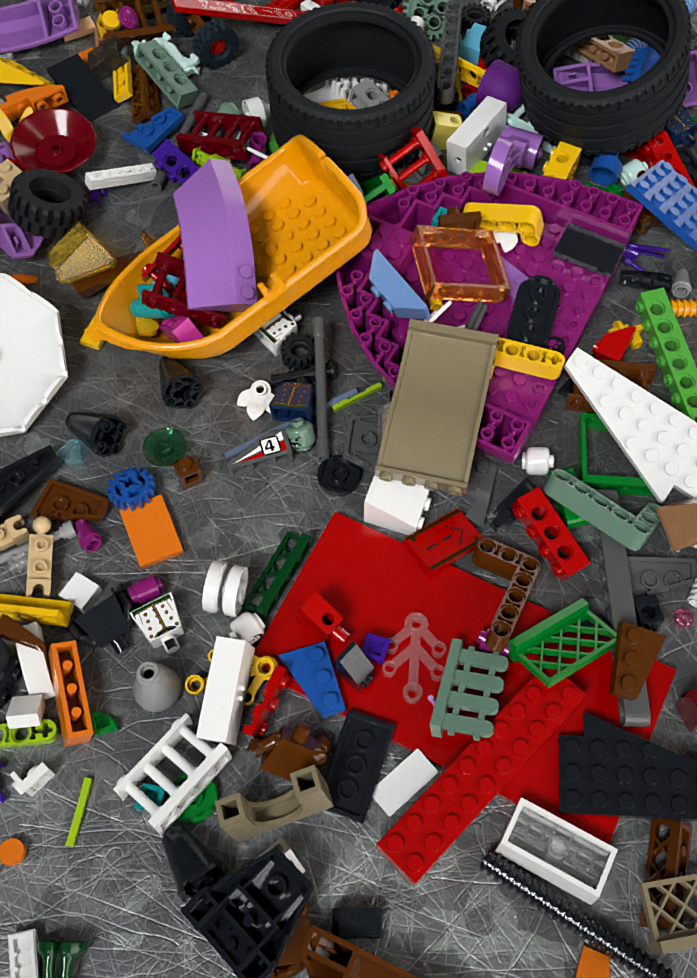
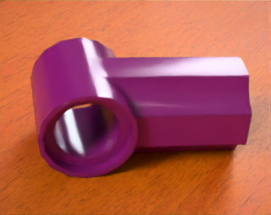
M259 131L253 132L250 136L249 147L265 154L266 135ZM249 151L248 168H254L264 159Z

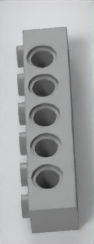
M368 77L353 86L349 96V101L357 109L372 107L390 99ZM429 140L439 159H441L442 152ZM421 150L420 153L415 156L414 160H410L411 164H413L415 161L421 158ZM425 164L418 169V172L423 176L432 168L429 164Z

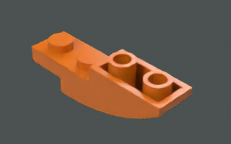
M45 85L24 89L5 96L7 102L0 104V109L9 121L12 122L21 118L28 106L32 107L34 113L35 111L58 107L69 102L63 85Z

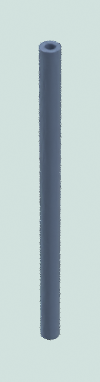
M353 387L327 400V410L342 400L357 395L356 388ZM316 406L314 407L313 417L317 415ZM284 422L224 452L225 458L229 460L239 455L262 435L272 430L285 429L291 422Z

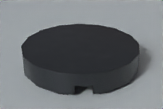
M333 455L330 459L322 461L317 473L320 488L327 494L341 497L355 491L361 477V470L358 465L344 459L343 455Z

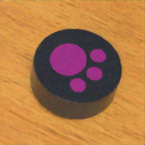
M556 336L550 337L544 348L563 354L565 351L564 340Z

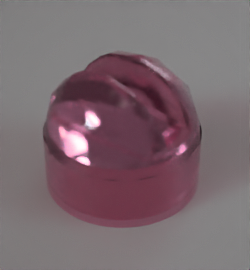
M686 608L677 610L673 615L674 624L681 629L688 628L694 619L693 613Z

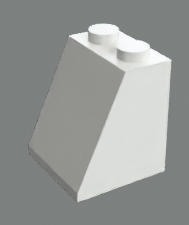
M374 475L364 501V522L410 535L423 528L425 518L422 515L424 510H429L432 500L428 498L429 490L417 484L415 486H406L401 483L402 481L392 480V482L382 481Z

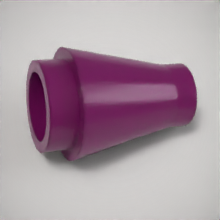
M85 519L75 522L74 528L80 547L86 552L97 550L102 544L101 535Z

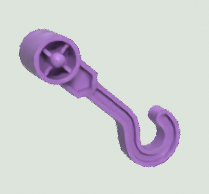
M505 125L501 136L496 140L487 164L482 186L483 192L499 196L513 167L534 171L539 158L543 156L544 135Z

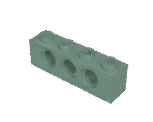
M156 40L138 44L135 60L175 107L179 109L192 105L198 94L197 87Z

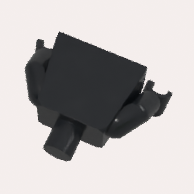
M120 583L122 587L120 591H114L113 587H111L113 595L78 618L74 619L71 616V622L68 624V627L63 628L77 642L91 648L98 646L103 648L110 643L118 655L130 647L122 634L130 629L129 626L133 622V618L130 615V612L133 611V605L127 595L124 584Z

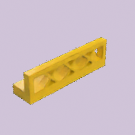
M0 594V618L2 614H5L19 622H37L38 624L68 627L74 604L70 601Z

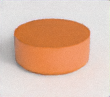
M9 838L0 845V861L3 864L16 866L24 860L26 846L22 841L16 838Z

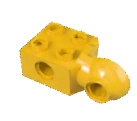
M560 141L557 148L552 149L549 157L550 161L546 160L542 172H544L542 176L569 181L573 180L582 148Z

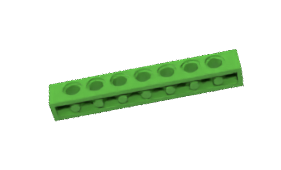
M664 287L642 292L635 302V311L640 315L643 330L647 332L649 337V346L654 350L656 364L662 370L664 384L668 386L671 393V402L679 412L697 422V367Z

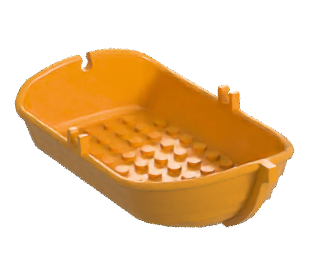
M302 134L294 136L237 180L245 204L252 241L257 291L256 303L244 312L222 311V314L226 315L225 326L221 329H213L206 324L190 320L204 336L201 339L174 343L159 330L157 335L151 337L138 334L135 324L137 317L131 314L130 303L140 298L137 291L139 284H153L152 278L146 283L142 281L141 275L143 273L141 271L148 263L152 264L155 261L158 251L163 253L180 235L178 224L139 254L114 279L98 305L94 316V323L84 329L86 335L94 343L98 340H106L125 349L150 352L174 359H203L218 356L233 349L365 249L371 239L372 226L367 215L366 202L362 193L329 157H326V154L313 141ZM178 248L171 256L183 259V252ZM153 319V320H155L158 324H160V323H161L162 321H164L165 319Z

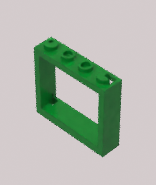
M592 412L581 413L577 422L578 479L593 489H616L618 495L655 497L642 478L587 474L586 430H608L597 414Z

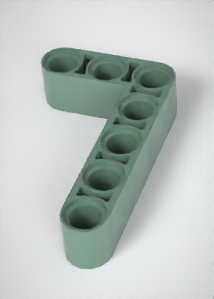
M555 469L544 487V492L548 496L634 551L642 548L661 523L656 510L661 505L650 502L637 516H634L562 469Z

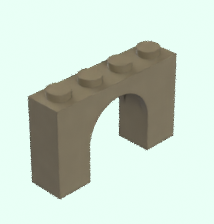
M315 765L290 773L293 789L275 799L250 802L239 792L214 801L220 827L237 843L330 809L334 805L327 782Z

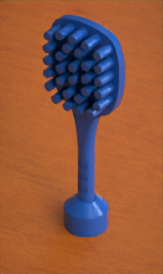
M649 45L636 48V54L632 55V60L635 61H629L628 66L630 68L625 69V74L630 75H623L622 82L630 83L641 77L658 61L660 55ZM617 152L615 155L613 153L608 155L602 154L600 157L594 158L588 170V175L594 183L604 187H608L609 184H616L623 169L622 163L618 159L620 152Z

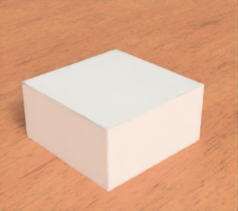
M76 572L60 592L59 597L63 601L72 602L74 608L85 613L101 594L102 589L98 584Z
M43 694L12 697L6 714L9 729L41 725L46 707Z

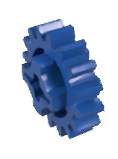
M131 466L128 467V471L120 469L121 474L114 473V480H108L110 486L106 488L108 497L116 508L121 506L122 511H125L127 507H130L131 511H134L135 506L143 508L142 503H150L148 497L155 496L153 491L156 489L154 478L147 469L142 471L140 466L135 470Z

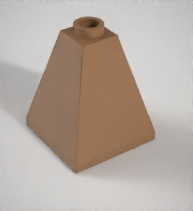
M697 497L656 508L673 552L697 545Z

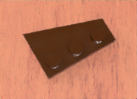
M50 478L29 517L33 520L44 516L49 520L78 521L85 519L87 522H102L111 502L110 499Z
M623 621L618 623L609 690L610 695L629 701L637 699L666 635Z

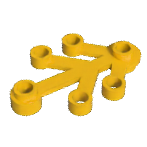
M214 649L210 650L208 653V659L210 662L212 660ZM256 655L253 656V666H251L249 678L254 677L246 692V694L252 695V699L250 702H244V705H253L256 701L255 695L264 680L270 679L278 665L273 657L263 656L259 658ZM269 664L271 666L270 671L264 673V665ZM199 675L189 676L185 681V689L192 695L202 694L205 691L208 677L202 678ZM199 681L201 684L200 688L194 690V683Z

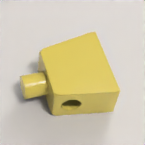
M433 111L428 139L440 150H446L447 140L462 124L461 117L457 114Z

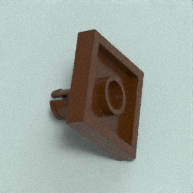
M454 206L447 210V214L439 215L435 237L436 249L476 245L482 220L481 212L460 213V209Z

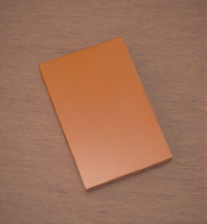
M162 494L149 498L150 503L143 502V508L135 506L134 511H131L130 507H127L125 511L119 510L141 570L184 553Z

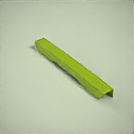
M376 383L366 388L365 391L333 405V412L335 413L381 390V383Z
M84 777L65 846L73 848L75 846L86 802L89 797L92 778Z

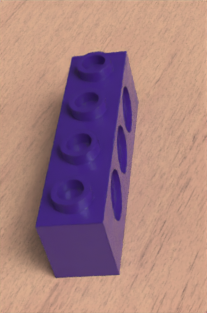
M168 138L151 154L155 160L154 165L161 172L165 170L168 173L166 176L174 184L177 182L182 186L200 169ZM190 174L187 178H183L184 175Z

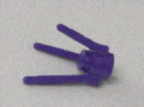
M630 242L623 254V263L632 266L636 270L646 271L632 260H637L639 254L664 258L665 255L656 252L669 253L670 249L638 245Z

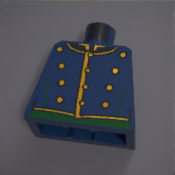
M682 105L678 114H675L673 121H670V124L664 127L663 131L666 130L674 147L683 144L684 146L688 145L690 148L696 142L693 138L697 127L696 122L685 106Z
M299 377L296 383L284 382L269 403L272 419L275 421L291 422L292 419L301 417L312 423L315 394L313 386L309 384V380Z

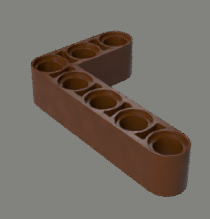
M481 538L477 541L472 562L486 571L511 581L485 638V645L489 650L502 652L509 642L541 565L536 558L490 538Z

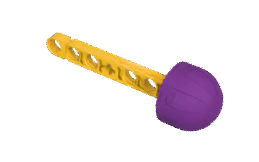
M433 45L435 61L439 63L441 48ZM458 57V65L461 67L462 72L457 69L456 78L478 88L476 93V104L478 106L487 96L506 102L508 113L515 110L521 104L523 98L517 68L498 59L487 70H484ZM471 72L475 73L476 79L471 76Z

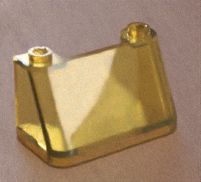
M79 221L46 254L49 259L48 264L54 268L56 273L54 276L62 284L66 282L72 284L113 269L119 263L112 252Z

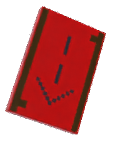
M458 508L406 536L403 542L428 574L432 575L474 551L477 541L483 537Z

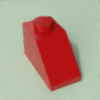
M630 326L604 334L601 341L597 340L592 349V352L595 353L594 358L621 361L634 337L637 327Z

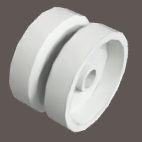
M213 561L205 580L202 598L203 610L218 613L222 608L224 615L238 617L246 596L248 567L234 565L229 570L227 563Z

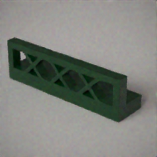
M289 531L286 533L244 601L243 609L252 614L255 612L260 618L267 621L311 548V536L302 533L299 537ZM289 540L296 542L292 551L287 553L286 545ZM286 558L281 569L276 571L274 566L276 561ZM275 577L269 589L264 590L263 582L265 579ZM263 596L257 608L250 605L254 598Z

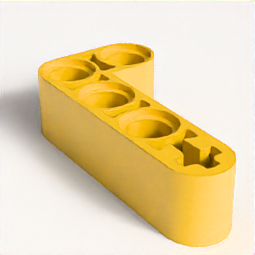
M476 202L465 204L462 213L481 212L482 220L479 231L520 233L524 244L528 246L539 244L544 222L538 207L533 205Z
M498 337L490 378L493 375L495 366L554 380L560 376L565 358L557 351Z

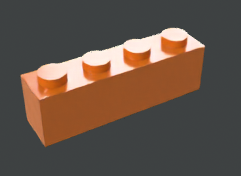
M76 640L53 643L48 651V660L64 747L87 743L91 740L94 732Z

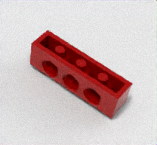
M540 487L516 499L512 505L513 514L518 520L522 521L526 527V534L530 539H534L538 545L540 555L548 560L555 577L560 578L563 582L590 564V561ZM531 513H537L540 520L534 519ZM544 531L550 532L553 536V539H548L545 536ZM557 550L563 551L566 558L559 557Z

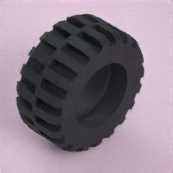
M515 7L512 10V8H506L498 12L486 27L480 41V53L482 59L484 58L485 60L484 64L486 67H489L495 60L499 59L517 68L516 51L510 47L506 37L516 41L519 25L522 23L523 16H526V9L521 10V8Z
M34 168L21 172L11 182L8 211L18 227L21 226L27 233L31 232L34 236H43L45 239L68 238L75 235L83 227L88 197L83 187L75 179H70L68 175L60 174L55 170L49 171L44 168L37 170Z

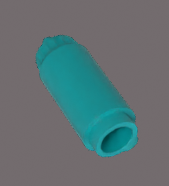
M139 284L137 286L140 298L130 303V312L133 316L148 319H169L175 316V314L159 309H151L142 304L143 289L152 291L154 284Z

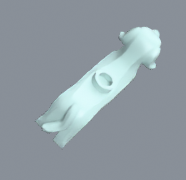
M166 32L163 33L162 38L152 39L161 45L187 77L194 73H200V67L196 66L200 63L199 57L193 53L190 54V58L184 57L173 43L168 42L171 40V36ZM133 40L131 42L134 56L136 55L138 44L144 43L146 40H142V42Z

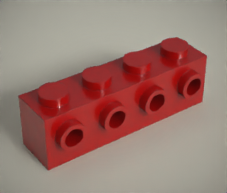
M666 130L657 133V136L650 138L649 142L642 143L639 147L640 153L645 158L649 169L663 160L670 163L678 174L685 176L688 182L695 187Z

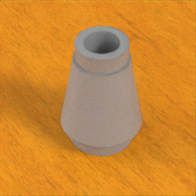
M680 269L676 273L671 292L677 298H685L692 291L689 272L686 269Z

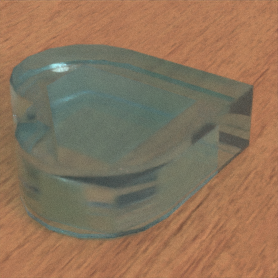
M76 439L69 440L55 453L61 461L72 468L80 466L83 461L81 455L83 447Z

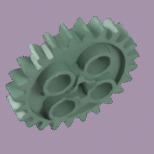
M405 0L406 3H403V9L405 10L402 13L410 18L415 14H421L425 22L424 31L426 36L430 38V42L432 38L438 42L439 36L442 38L444 21L440 19L444 20L445 12H440L438 8H446V3L450 0H430V3H425L423 0ZM434 22L437 24V27H431L429 23Z

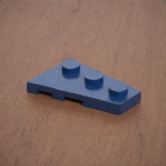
M169 107L151 117L150 122L145 125L140 123L135 126L136 130L129 134L125 132L121 134V137L127 143L149 154L185 120L184 114Z
M325 641L278 655L322 719L346 712Z

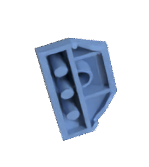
M376 249L373 253L369 275L372 285L370 290L377 299L381 297L384 301L382 304L389 313L393 312L398 318H430L428 306L381 252Z

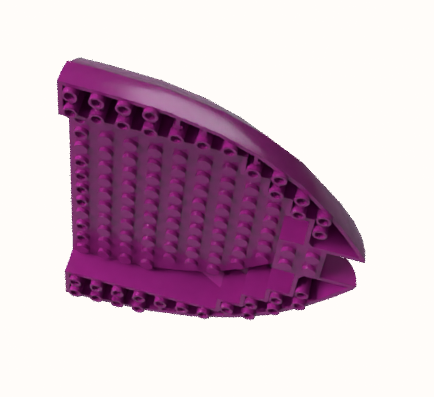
M465 171L460 175H450L418 185H409L403 190L366 204L367 215L372 226L371 239L363 251L336 270L339 293L350 330L371 367L394 392L410 319L398 318L393 312L389 313L383 306L382 302L384 301L381 297L377 299L370 290L372 285L369 275L373 253L378 249L428 306L430 314L432 309L430 310L429 307L430 302L426 289L431 283L440 284L443 289L441 293L442 304L445 305L449 300L452 301V304L433 323L454 327L466 325L476 304L482 302L487 305V311L477 331L498 334V337L507 339V327L513 304L511 302L512 298L508 295L503 285L502 275L500 272H497L495 262L493 261L494 255L499 254L528 278L535 275L551 278L557 288H559L560 300L550 337L556 336L564 340L565 351L562 355L565 358V366L569 356L571 357L582 339L619 266L644 206L616 194L599 190L597 187L583 185L575 179L569 181L529 173L509 172L499 196L483 192L482 186L485 172L470 173ZM469 202L517 204L538 207L542 214L544 228L538 245L528 246L524 244L519 233L517 235L518 243L512 250L506 253L502 250L501 243L485 244V236L488 231H479L476 245L436 249L435 237L437 228L431 226V221L440 206L446 209L455 206L462 213L465 204ZM569 223L626 244L610 278L552 256ZM495 366L489 381L475 448L513 466L514 462L524 452L565 372L564 366L560 376L554 380Z

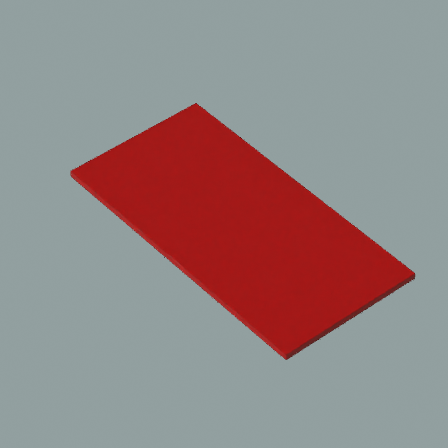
M334 512L254 651V655L259 658L263 656L273 657L279 666L286 668L278 655L323 642L296 620L299 608L316 591L344 618L340 626L350 634L341 645L331 637L325 642L346 712L338 715L346 718L347 712L350 709L393 724L396 727L391 742L411 752L419 749L429 761L447 769L473 741V736L455 732L454 736H450L447 734V730H444L442 738L433 737L431 735L430 721L434 706L428 700V696L433 695L435 699L437 698L452 638L462 640L463 649L468 650L469 646H473L475 651L484 652L479 649L480 644L477 643V639L482 629L487 631L488 627L491 626L506 590L452 565H448L429 575L404 543ZM526 600L509 640L555 613ZM566 632L562 634V637L577 638V633ZM367 633L390 639V645L383 665L370 661L375 667L373 675L375 679L368 688L362 687L357 692L337 674L336 658L352 641L362 650ZM580 633V639L594 640V634ZM598 635L597 641L609 642V638ZM549 642L544 645V648L559 649V643ZM562 644L561 650L576 651V645ZM579 646V652L591 653L594 651V647ZM611 650L567 677L586 694L585 698L497 795L517 805L522 797L607 844H610L620 817L559 814L558 735L583 736V713H588L649 741L676 669L657 660L654 661L646 678L651 715L649 727H622L617 696L609 694L613 666ZM530 653L526 656L529 660L540 661V654ZM543 655V661L558 663V656ZM507 657L508 669L505 672L496 671L495 676L503 680L504 689L500 693H491L490 698L496 699L499 703L498 713L486 715L485 720L490 722L534 676L519 661L514 663L509 657ZM561 657V663L573 664L576 662V658ZM269 664L264 665L263 672H269L271 666ZM460 665L459 670H463L464 666ZM471 667L470 672L488 675L489 670ZM289 672L290 680L286 688L307 698L304 691ZM455 686L454 691L458 692L459 687ZM466 688L465 693L483 696L484 691ZM449 708L448 713L452 714L453 708ZM460 710L459 715L478 719L479 713Z

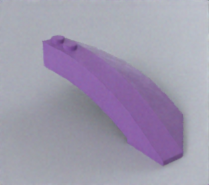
M209 159L172 194L182 242L187 310L244 312L257 302L254 257L245 204L230 161Z

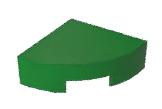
M100 711L90 712L94 737L119 731L117 723L111 716Z

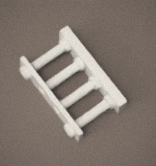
M186 713L182 718L175 720L171 729L128 774L123 775L118 780L117 785L113 789L123 801L130 794L151 814L148 823L160 836L164 834L165 830L174 823L232 759L228 748L222 743L212 748L204 740L196 738V734L191 730L195 725ZM183 737L206 756L199 767H194L173 749ZM165 756L188 775L187 780L181 786L174 785L155 768ZM147 775L170 795L169 799L162 806H157L137 787Z

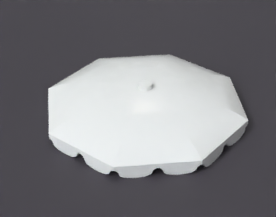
M0 273V437L25 433L68 378L59 311L48 301L29 291L6 273Z

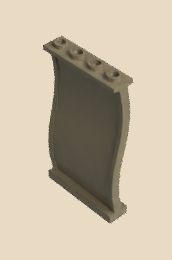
M410 319L402 361L383 432L377 465L375 466V475L380 480L392 482V480L402 481L401 483L406 486L422 485L425 489L437 491L438 489L447 490V493L456 496L466 494L497 348L498 334Z

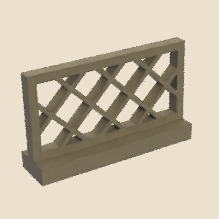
M697 873L638 884L652 940L648 942L650 954H664L697 947V913L687 906L692 894L697 897V890L695 889L697 886ZM676 883L681 884L687 889L682 901L671 893ZM655 887L663 893L658 906L650 900L648 888ZM668 898L679 906L674 917H671L663 910ZM684 910L695 918L688 929L679 923ZM659 915L670 922L666 933L659 934L656 921Z

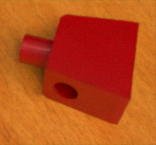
M316 591L299 608L296 620L323 642H326L331 637L341 645L350 635L340 626L344 618Z

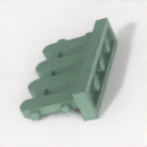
M452 638L430 721L431 735L433 737L442 738L444 730H447V734L450 736H454L455 732L472 735L475 741H480L481 737L489 738L494 734L493 724L485 720L486 715H495L499 711L498 701L490 698L491 693H500L504 689L503 680L495 676L496 671L505 672L508 669L509 663L505 656L500 655V652L490 654L475 651L473 646H469L468 650L463 649L462 640ZM460 665L464 666L463 670H459ZM471 667L489 670L488 675L470 672ZM455 686L459 687L458 692L454 691ZM469 688L484 691L483 696L467 694L465 690ZM449 708H453L452 714L448 713ZM460 710L479 713L478 719L459 715Z

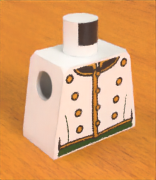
M293 309L288 314L281 311L253 334L275 356H278L281 353L283 340L286 341L288 335L292 338V333H295L296 336L298 335L296 322L301 320L302 317L296 309Z
M171 592L130 612L135 624L153 648L163 645L167 654L174 653L180 648L176 638L182 636L184 631Z

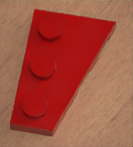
M279 665L276 666L263 691L265 699L263 702L260 701L256 704L252 711L253 722L251 726L247 724L244 726L243 733L255 739H259L261 735L265 736L270 725L268 718L271 712L275 713L279 706L280 699H278L280 691L281 689H286L290 680V676H288L289 671Z

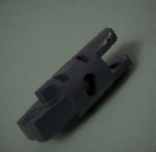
M621 270L619 276L620 285L645 290H655L664 287L665 292L672 290V276L669 274L641 270Z

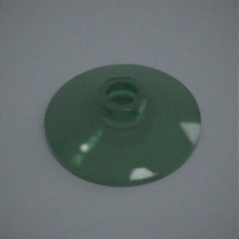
M173 428L154 430L146 437L143 443L145 458L151 464L159 467H167L177 463L183 458L187 448L184 436Z

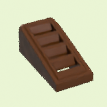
M2 614L0 618L1 638L40 652H46L47 647L38 637L8 615Z

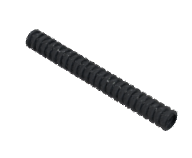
M492 849L485 855L479 866L480 871L483 872L485 870L487 872L486 875L494 876L495 881L500 880L502 886L505 884L509 886L508 890H515L517 896L521 894L523 900L526 901L528 899L530 905H537L539 911L543 909L545 915H552L551 919H558L560 925L565 924L566 929L574 930L575 935L580 934L582 940H589L591 946L595 944L597 950H604L606 956L611 955L613 961L618 960L619 965H626V969L628 971L633 970L634 975H641L642 978L673 977L672 969H665L663 963L658 964L657 959H650L648 953H641L642 950L639 947L635 949L633 943H626L624 937L620 939L618 933H611L609 927L605 929L603 923H596L594 917L590 919L588 913L585 912L583 914L579 907L574 908L573 903L570 902L568 904L564 897L562 899L559 898L558 893L553 894L551 892L552 889L544 888L543 883L538 884L537 879L529 878L530 875L528 873L523 874L522 869L519 868L517 870L515 868L516 865H510L507 859H501V855L498 854L496 856L493 854L494 851Z

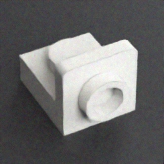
M42 762L40 765L32 767L24 780L14 771L10 776L15 780L12 786L21 795L26 792L33 797L55 774Z

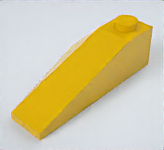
M0 57L1 84L21 86L55 85L46 78L36 75L34 71L27 70V67L11 59Z

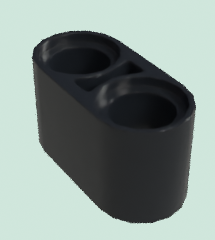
M333 908L332 934L341 939L383 938V909Z

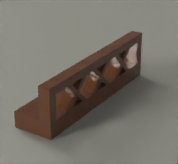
M139 63L131 70L133 96L131 97L132 121L135 125H138L146 117L151 120V117L160 113L159 87Z
M652 819L644 883L656 881L659 878L662 880L688 875L692 837L691 827L682 821ZM660 826L670 827L669 837L662 842L658 837ZM663 851L667 856V861L659 869L655 864L656 857ZM676 883L671 893L682 901L686 888ZM648 888L650 900L658 906L663 893L661 892L656 896L652 888ZM668 898L663 910L671 917H674L679 906ZM642 904L639 926L648 928ZM684 912L679 920V923L682 925ZM661 915L660 923L656 922L658 930L666 932L670 925V922Z

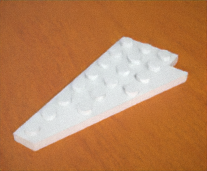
M576 348L566 362L565 370L657 501L662 503L672 488L677 489L689 498H694L697 494V422L581 349Z

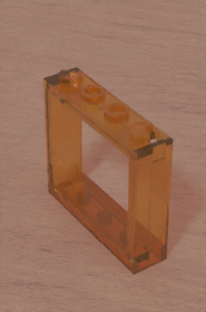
M416 226L410 241L426 299L503 302L510 291V285L492 230ZM427 247L481 250L491 285L436 282Z

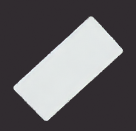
M416 749L376 785L372 797L390 817L430 781L438 771L419 749Z

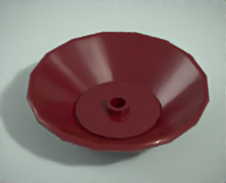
M48 108L35 111L18 123L12 131L10 148L14 159L25 169L36 168L40 170L44 168L63 174L77 169L88 161L95 151L97 135L93 124L82 114L70 109Z

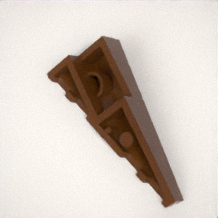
M143 251L69 270V278L77 293L85 300L111 284Z

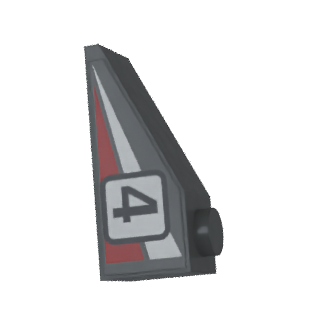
M285 429L272 430L262 435L227 463L230 478L293 461L292 450Z

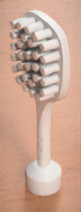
M342 76L326 80L324 87L303 96L315 103L345 98L351 103L349 101L351 88L367 77ZM368 77L389 97V91H391L389 84ZM259 97L242 100L243 115L260 117L262 126L265 127L270 118L269 104Z

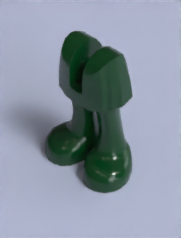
M38 941L37 951L41 954L43 960V978H55L56 959L59 952L61 956L59 978H72L74 961L77 956L87 951L88 942Z

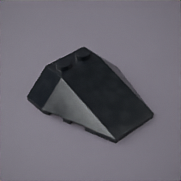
M277 847L247 863V866L241 870L224 876L223 880L214 885L202 888L180 910L193 927L208 940L233 969V973L238 978H268L274 972L314 889V885Z

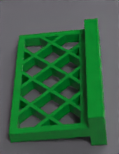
M386 173L358 183L365 194L363 197L366 203L388 196L396 191Z
M581 598L509 641L508 657L514 663L517 661L522 663L549 689L613 649L617 633L588 609L589 603ZM588 619L595 627L580 626V624ZM576 632L577 638L562 637V634ZM580 633L594 634V640L580 639ZM598 635H604L612 640L609 642L597 641ZM549 642L559 643V649L544 648V645ZM562 644L576 645V651L561 650ZM579 646L594 647V651L591 653L579 652ZM530 653L540 654V661L529 660L526 656ZM543 655L558 656V663L543 661ZM561 657L576 658V662L573 664L561 663ZM542 668L557 670V674L549 678L542 672Z

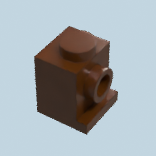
M193 455L183 457L173 464L174 472L183 490L204 481L200 467ZM193 474L196 475L195 477L185 481V478Z

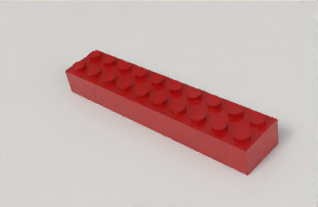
M542 668V672L549 678L557 674V670ZM533 676L491 721L494 726V734L489 738L481 737L480 741L473 740L376 844V849L415 887L577 708L586 694L567 677L548 689L536 676Z

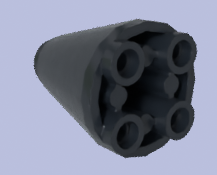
M163 356L160 359L159 374L161 396L165 405L175 409L193 408L196 405V401L202 395L203 384L201 380L179 359Z
M71 412L65 421L68 429L94 454L105 457L119 453L121 449L120 444L127 429V424L121 418L112 414Z

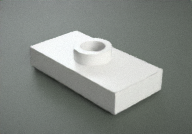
M37 929L8 934L10 978H41L39 953L37 951Z

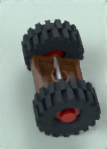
M171 0L169 1L170 7H167L169 22L184 37L186 35L192 37V34H194L196 39L192 41L194 44L192 48L204 66H207L209 69H212V67L218 69V66L222 68L225 63L227 65L230 63L229 60L231 58L234 59L236 57L234 53H238L239 50L237 48L240 46L239 37L226 21L217 19L216 22L211 16L174 12Z

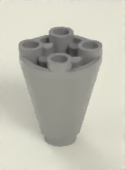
M152 661L145 662L138 667L133 683V695L136 702L145 711L162 712L179 702L182 691L181 680L175 670L170 666Z

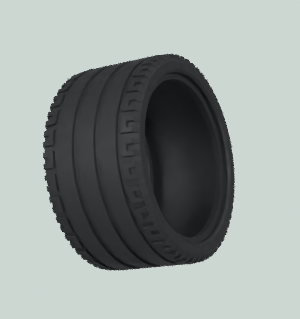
M536 0L535 3H532L530 9L526 11V16H523L522 23H520L517 32L516 63L524 108L534 130L538 134L544 135V140L549 141V144L555 145L556 148L559 142L562 141L582 148L580 155L583 156L585 154L590 157L591 155L600 157L602 154L608 155L613 153L615 155L617 152L624 153L628 149L632 150L636 146H641L644 142H649L650 138H655L658 132L661 133L664 127H667L670 121H673L675 114H678L688 87L692 30L686 1ZM621 35L632 37L648 44L660 55L658 61L641 77L626 85L610 90L580 91L556 82L547 74L554 62L568 49L585 40L599 36Z
M358 1L337 2V4L329 3L326 6L321 5L319 8L314 7L313 10H307L304 14L301 13L298 17L292 18L291 22H287L286 26H283L276 33V37L272 39L266 55V80L271 125L279 148L294 136L302 134L313 141L326 154V157H329L346 176L353 173L356 180H361L362 182L385 173L379 165L381 160L377 156L381 153L388 159L408 144L413 137L410 130L415 126L422 129L427 138L430 134L433 118L436 63L434 48L430 38L426 36V32L422 31L421 26H417L415 21H411L410 17H406L403 13H398L395 9L391 10L390 7H383L380 4L375 5V3H358ZM342 76L374 78L389 84L400 92L386 102L362 109L331 108L315 103L303 96L313 86ZM414 148L393 164L392 167L395 172L397 169H402L404 165H408L410 160H414L415 156L420 153V148Z

